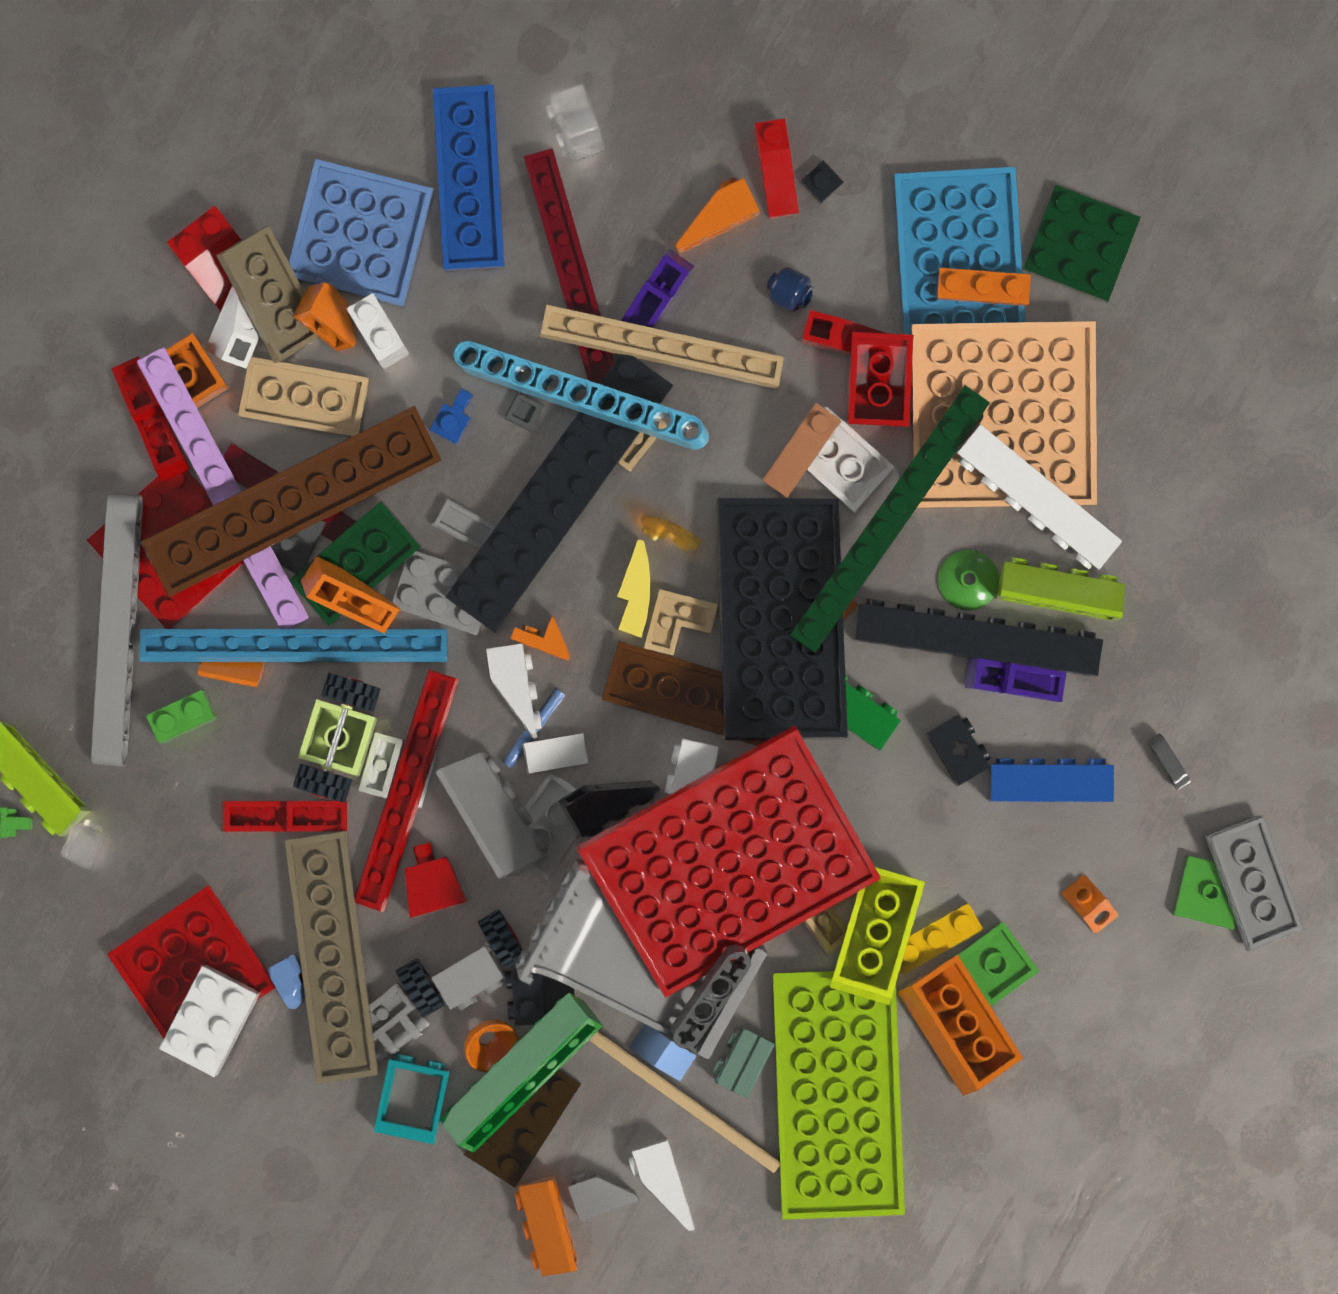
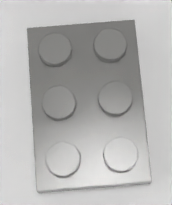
M417 551L406 560L392 601L399 606L401 611L478 636L482 625L445 598L466 567Z

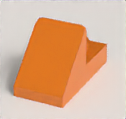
M553 615L544 638L539 637L540 630L523 624L522 629L514 628L511 640L569 662L570 653Z

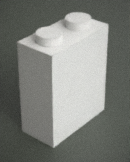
M373 293L347 308L383 370L409 355L405 345Z

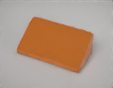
M200 662L197 675L258 687L263 675L265 662Z

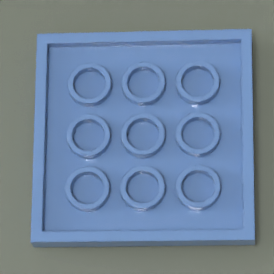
M315 159L289 259V264L298 281L313 285L325 282L333 285L338 291L361 297H367L373 293L378 301L404 307L434 189Z

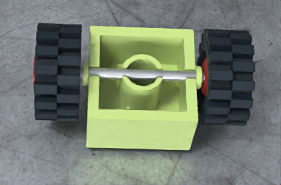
M328 672L321 696L343 702L344 704L337 706L316 699L298 756L300 759L322 765L321 768L324 770L300 763L292 787L321 798H328L342 803L346 802L352 779L331 772L335 769L360 776L378 719L353 711V707L350 705L374 712L381 688L365 684L363 681L351 677H343Z

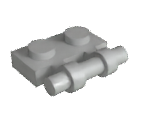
M396 983L370 1004L374 1042L379 1039L383 1044V1047L376 1052V1056L381 1062H384L391 1055L395 1057L397 1053L401 1052L400 1048L412 1038L416 1040L422 1035L421 1031L430 1024L427 1018L422 1016L414 1022L411 1020L408 1014L416 1008L399 983ZM400 1022L405 1029L393 1039L390 1038L387 1031Z

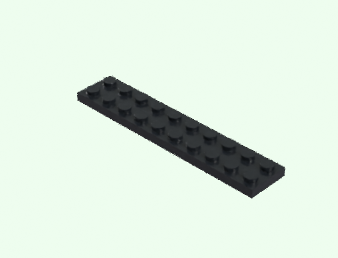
M621 354L600 382V385L660 405L674 387L673 384L634 356ZM606 400L602 409L609 410L612 408L615 400ZM637 408L633 410L630 419H638L643 409ZM579 412L445 598L496 633L640 432Z

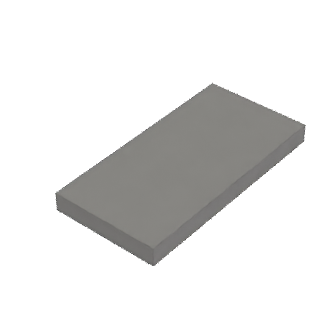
M1264 815L1252 817L1205 836L1246 951L1254 950L1304 930Z

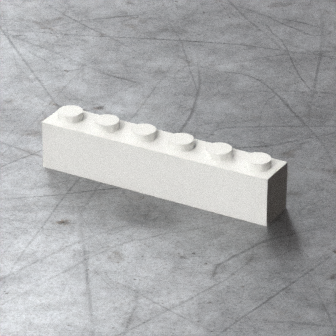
M981 424L974 428L956 451L960 456L957 460L958 463L969 472L976 469L984 475L981 481L994 492L998 488L1008 495L1004 500L1017 511L1024 508L1031 514L1028 520L1041 531L1045 527L1052 531L1055 535L1051 539L1064 550L1069 546L1078 553L1075 559L1087 569H1090L1092 565L1100 569L1123 542Z

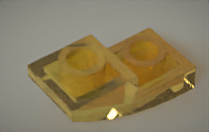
M645 515L640 520L644 525L641 530L654 542L657 538L664 542L672 533L675 536L672 541L684 552L690 549L695 553L702 545V541L695 535L672 522Z

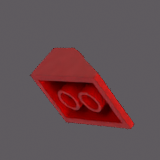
M213 206L171 238L167 244L221 312L232 284L216 255L241 241V238L218 208Z
M852 332L846 424L909 427L914 335Z

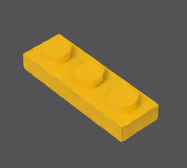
M969 903L962 905L909 936L900 967L903 975L984 930Z

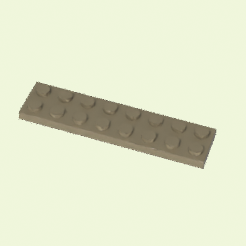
M344 831L285 840L317 1084L377 1076L379 1072L347 834Z

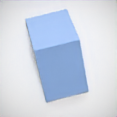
M646 1024L643 1025L629 1046L632 1051L651 1065L678 1081H681L697 1056L688 1049L678 1047L673 1039Z

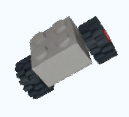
M499 909L477 921L487 940L485 946L437 975H429L418 958L396 970L398 979L403 985L405 992L423 1018L445 1006L442 997L450 1010L457 1006L459 1011L477 1001L474 995L481 991L488 995L503 985L501 979L505 977V973L492 950L504 968L507 969L517 962L519 955L524 949L513 928Z

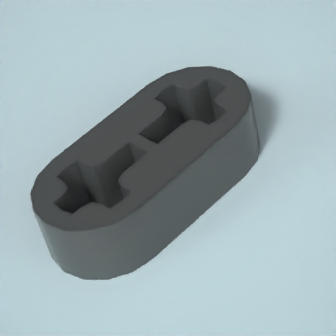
M1160 733L1147 741L1150 750L1176 790L1191 782L1178 758Z

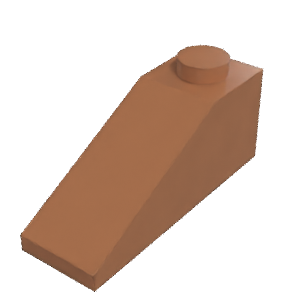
M816 403L762 481L788 498L838 428L841 420Z

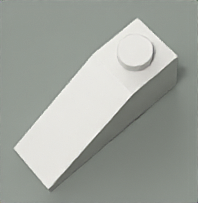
M668 1138L632 1149L633 1157L628 1158L633 1176L639 1174L641 1182L688 1231L695 1230Z

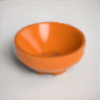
M502 1020L482 1022L475 1026L466 1037L464 1042L466 1059L475 1070L488 1073L491 1066L501 1060L511 1050L513 1044L519 1040V1037L515 1030ZM485 1032L494 1033V1038L489 1043H479V1038Z

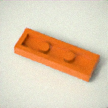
M939 268L937 300L1028 306L1031 274Z

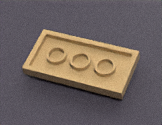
M251 357L246 370L238 416L351 437L359 433L361 429L370 379L368 377L285 362L274 363L273 360Z

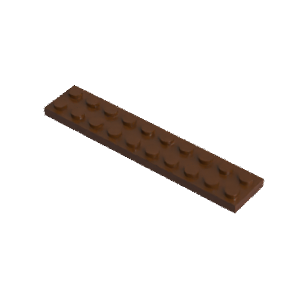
M412 406L140 542L167 596L170 597L442 460L416 407Z

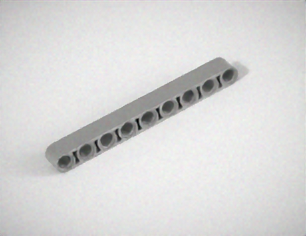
M110 493L107 499L91 759L94 765L124 767L127 761L143 499L141 495Z

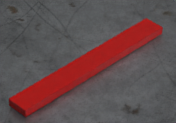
M428 669L355 894V903L380 912L385 910L459 682L457 678Z

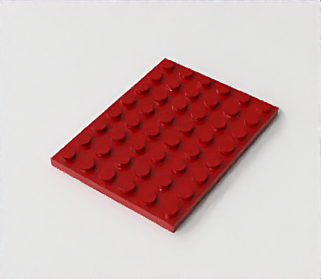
M796 726L787 729L576 846L580 856L665 998L706 976L727 947L740 945L749 952L881 879Z

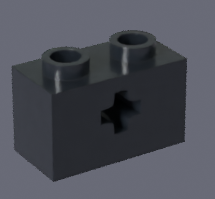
M959 715L954 716L926 733L956 786L963 784L990 768L987 761L991 759L984 745L981 743L977 746L971 736L976 732L968 718L961 719ZM958 740L960 744H967L968 748L964 750L965 757H962L961 754L955 755L952 750L956 748L955 741Z

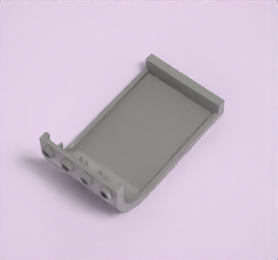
M576 859L571 869L568 868L560 882L562 887L557 896H553L550 899L545 910L547 914L542 923H538L535 926L530 937L532 941L526 951L523 950L517 959L515 967L517 968L519 979L531 984L533 981L531 973L548 976L672 1037V1024L706 976L665 998L583 859ZM763 945L748 952L751 959V967L700 1041L692 1047L696 1049L698 1055L709 1060L767 955ZM741 957L731 961V964L733 965L734 962L740 963L742 961ZM724 979L715 980L711 988L716 991L722 990L726 987L727 981ZM701 1003L696 1006L694 1012L703 1015L709 1011L710 1005ZM689 1028V1030H688L687 1032L681 1031V1032H680L681 1037H682L684 1034L690 1035V1034H691L690 1028Z

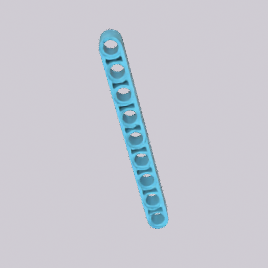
M472 341L461 342L454 350L455 362L469 375L688 449H701L709 440L707 428L699 418ZM476 353L474 361L466 364L465 359L467 355ZM504 362L503 368L499 372L492 373L496 363ZM526 371H531L530 378L525 382H520V376ZM559 380V385L554 391H547L550 382ZM587 390L586 396L582 400L575 401V395L578 391ZM606 400H615L612 408L609 410L602 409ZM637 408L643 409L638 419H630L633 410ZM666 417L671 418L668 427L658 429L660 420ZM699 427L697 436L691 439L686 438L690 428Z

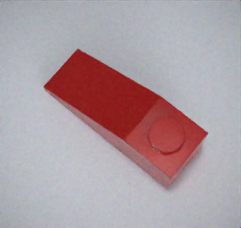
M785 118L755 123L754 132L769 218L799 214Z

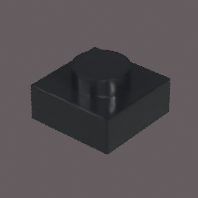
M824 160L801 180V183L820 204L825 202L844 184L843 180Z

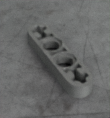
M731 945L722 952L672 1024L671 1035L678 1047L683 1049L691 1048L700 1041L749 971L751 959L743 946ZM741 957L742 961L740 963L734 962L733 965L731 964L730 960L732 958L737 960ZM715 980H726L727 985L724 989L716 991L711 988ZM707 1003L710 1005L707 1013L699 1015L694 1012L697 1005ZM690 1028L691 1034H684L681 1037L680 1032H687Z

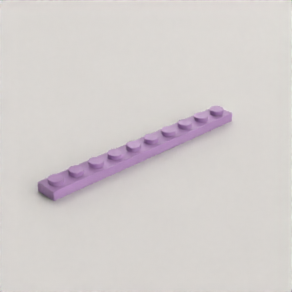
M162 347L137 360L139 368L212 504L215 505L241 492L165 348ZM271 546L243 560L280 629H289L309 618Z

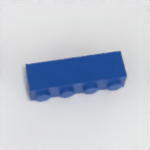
M996 759V765H989L990 802H1114V765H1106V759H1088V765H1076V759H1057V765H1045V759H1027V765H1014V759Z

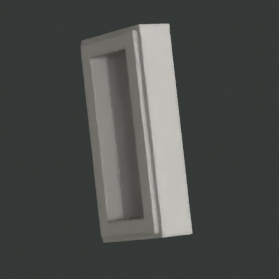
M448 498L444 501L432 523L433 526L478 551L497 526Z

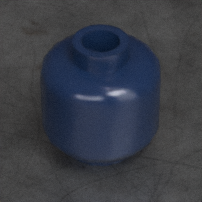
M789 267L781 269L778 273L774 272L767 283L771 302L792 312H796L800 308L805 309L814 294V287L811 286L810 277Z

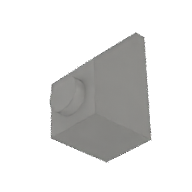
M585 1172L572 1177L573 1183L568 1184V1190L580 1222L638 1201L636 1192L598 1174L591 1176L589 1172Z

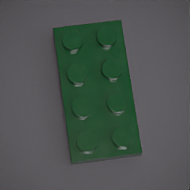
M381 500L317 557L344 569L373 589L422 546ZM313 559L289 581L325 623L330 626L343 614L308 599L301 583V579L314 561Z

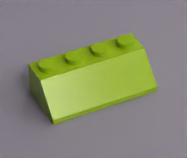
M1013 557L1010 558V562L1002 563L996 599L1110 621L1122 619L1125 584L1118 583V577L1100 574V579L1088 577V571L1070 569L1069 574L1059 572V566L1040 563V568L1028 566V560Z
M0 720V772L2 773L0 780L11 791L14 788L18 790L23 796L20 799L21 803L31 813L37 811L44 819L41 821V824L51 835L57 833L59 836H65L91 810L10 722Z

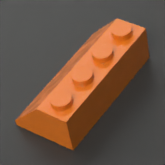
M958 954L921 975L897 992L963 1096L978 1091L1023 1059Z

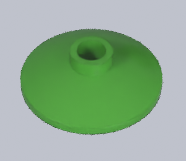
M961 550L953 553L943 562L939 570L938 586L943 598L950 605L961 610H976L985 606L992 600L998 589L999 575L995 564L988 556L976 550ZM966 574L974 576L975 582L972 585L965 584L963 578Z

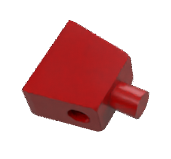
M430 842L413 847L417 865L405 868L410 918L468 902L448 856L435 860Z

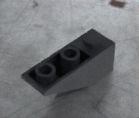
M651 780L583 785L558 802L574 831L582 838L585 836L592 837L598 834L603 829L602 826L611 820L618 821L624 818L629 813L628 810L637 804L644 805L650 802L655 797L654 794L661 789Z

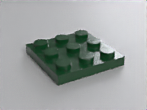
M1055 185L1022 271L1108 303L1141 217Z

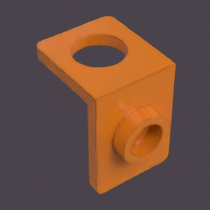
M1086 875L1079 877L1062 892L1063 897L1079 913L1094 934H1097L1118 916L1107 898ZM1107 911L1104 919L1094 922L1095 917L1100 912Z

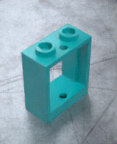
M397 1053V1058L391 1057L388 1061L374 1132L434 1145L451 1070L444 1069L445 1063L427 1060L425 1065L414 1062V1056ZM397 1068L441 1077L430 1128L386 1119Z

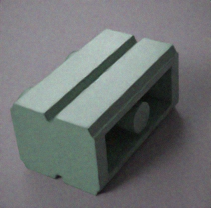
M742 1026L739 1032L733 1030L726 1044L731 1049L726 1059L721 1057L718 1059L712 1074L716 1075L714 1080L716 1084L748 1099L775 1043Z

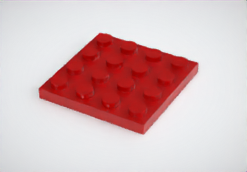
M188 470L163 482L157 476L137 494L141 495L143 499L141 541L213 506L206 490ZM105 524L86 540L102 558L104 553ZM141 544L137 597L166 629H172L244 564V561L242 560L168 597Z
M210 885L107 954L163 1039L168 1033L201 967L204 965H208L260 992L257 1000L276 988L267 969Z

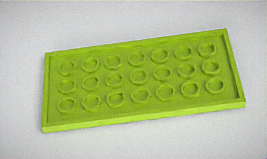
M835 970L772 973L782 1220L905 1215L896 984L890 1004L887 1005L830 988Z

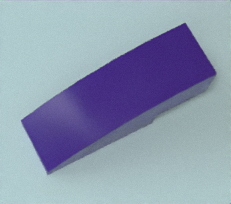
M671 249L667 251L649 279L642 286L621 321L654 328L695 266Z
M969 658L964 688L1062 702L1067 672L981 658Z

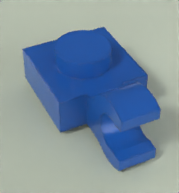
M461 388L452 407L443 403L430 431L457 445L471 420L469 416L463 413L473 395Z

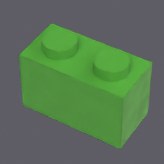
M200 690L146 715L159 744H165L218 719L205 690Z

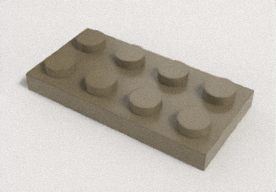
M270 226L262 227L216 255L274 363L281 362L319 338L293 317L305 292Z

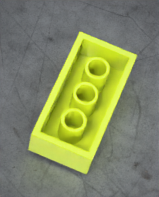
M875 867L881 879L858 891L830 988L889 1005L925 882Z

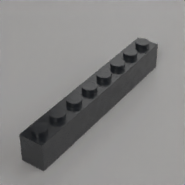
M867 599L866 604L861 603L859 605L854 641L965 658H981L1092 677L1098 676L1103 639H1096V633L1079 630L1078 636L1066 634V628L1048 626L1047 631L1036 630V624L1018 621L1016 627L1005 625L1006 619L988 617L987 622L976 621V615L960 612L957 613L956 618L945 616V610L927 608V613L916 612L914 605L897 603V608L884 607L885 601Z

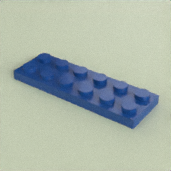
M494 85L433 88L443 270L503 268L505 266Z

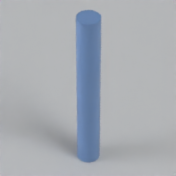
M557 688L554 689L539 710L542 727L565 696ZM526 729L502 761L511 769L524 753L522 744L532 742L533 740Z

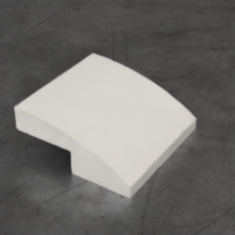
M375 732L358 791L387 799L405 740ZM436 750L418 808L423 806L438 750Z

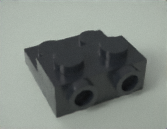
M516 963L511 966L510 971H505L506 989L513 990V1001H507L508 1020H514L515 1026L534 1025L554 1008L560 998L565 997L568 993L575 995L574 988L542 974L531 973L533 977L531 984L520 980L517 968L515 967Z

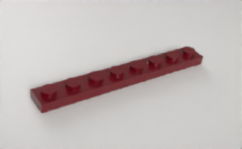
M553 148L524 156L525 164L567 309L601 316ZM578 345L587 380L600 384L614 364L612 353Z

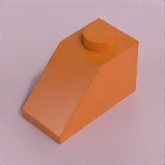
M325 282L307 287L293 317L336 351L352 348L356 344L351 316L347 310V300L338 293V290L333 285Z

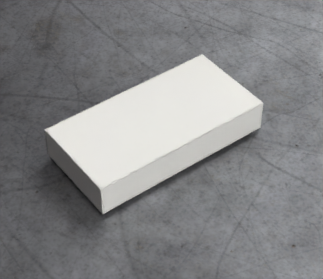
M583 733L522 744L527 774L588 764Z

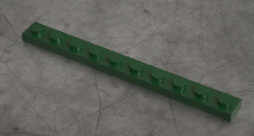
M966 385L963 387L790 634V637L813 653H816L990 404L989 401Z

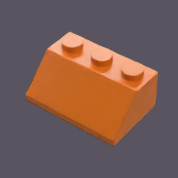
M555 1174L519 1184V1192L514 1194L519 1211L525 1210L527 1222L522 1224L526 1239L533 1240L535 1251L530 1252L534 1270L540 1269L542 1276L577 1271L579 1263Z

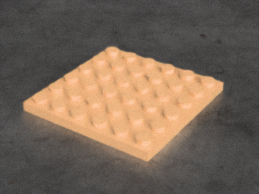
M1096 321L911 324V335H914L912 358L913 459L966 385L990 402L969 434L978 424H981L1078 505H1097ZM955 452L917 508L1011 505L1004 500L1008 495L998 488L994 492L981 481L984 475L974 469L972 472H969L958 463L957 460L960 456Z

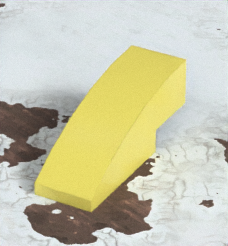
M638 539L617 598L628 602L618 630L640 639L643 636L649 611L650 571L644 541Z

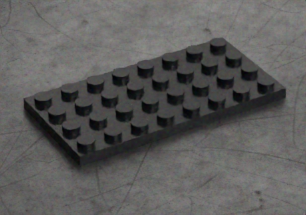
M717 498L724 740H769L793 726L797 727L803 740H846L848 738L843 614L816 653H813L790 637V634L841 563L839 500Z

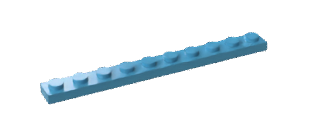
M140 629L139 658L140 662H447V629H387L385 634L375 629Z

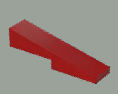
M137 356L111 368L130 415L137 426L154 469L163 482L190 469L170 423L136 362L140 359Z
M221 801V832L347 831V801L345 803L339 801Z

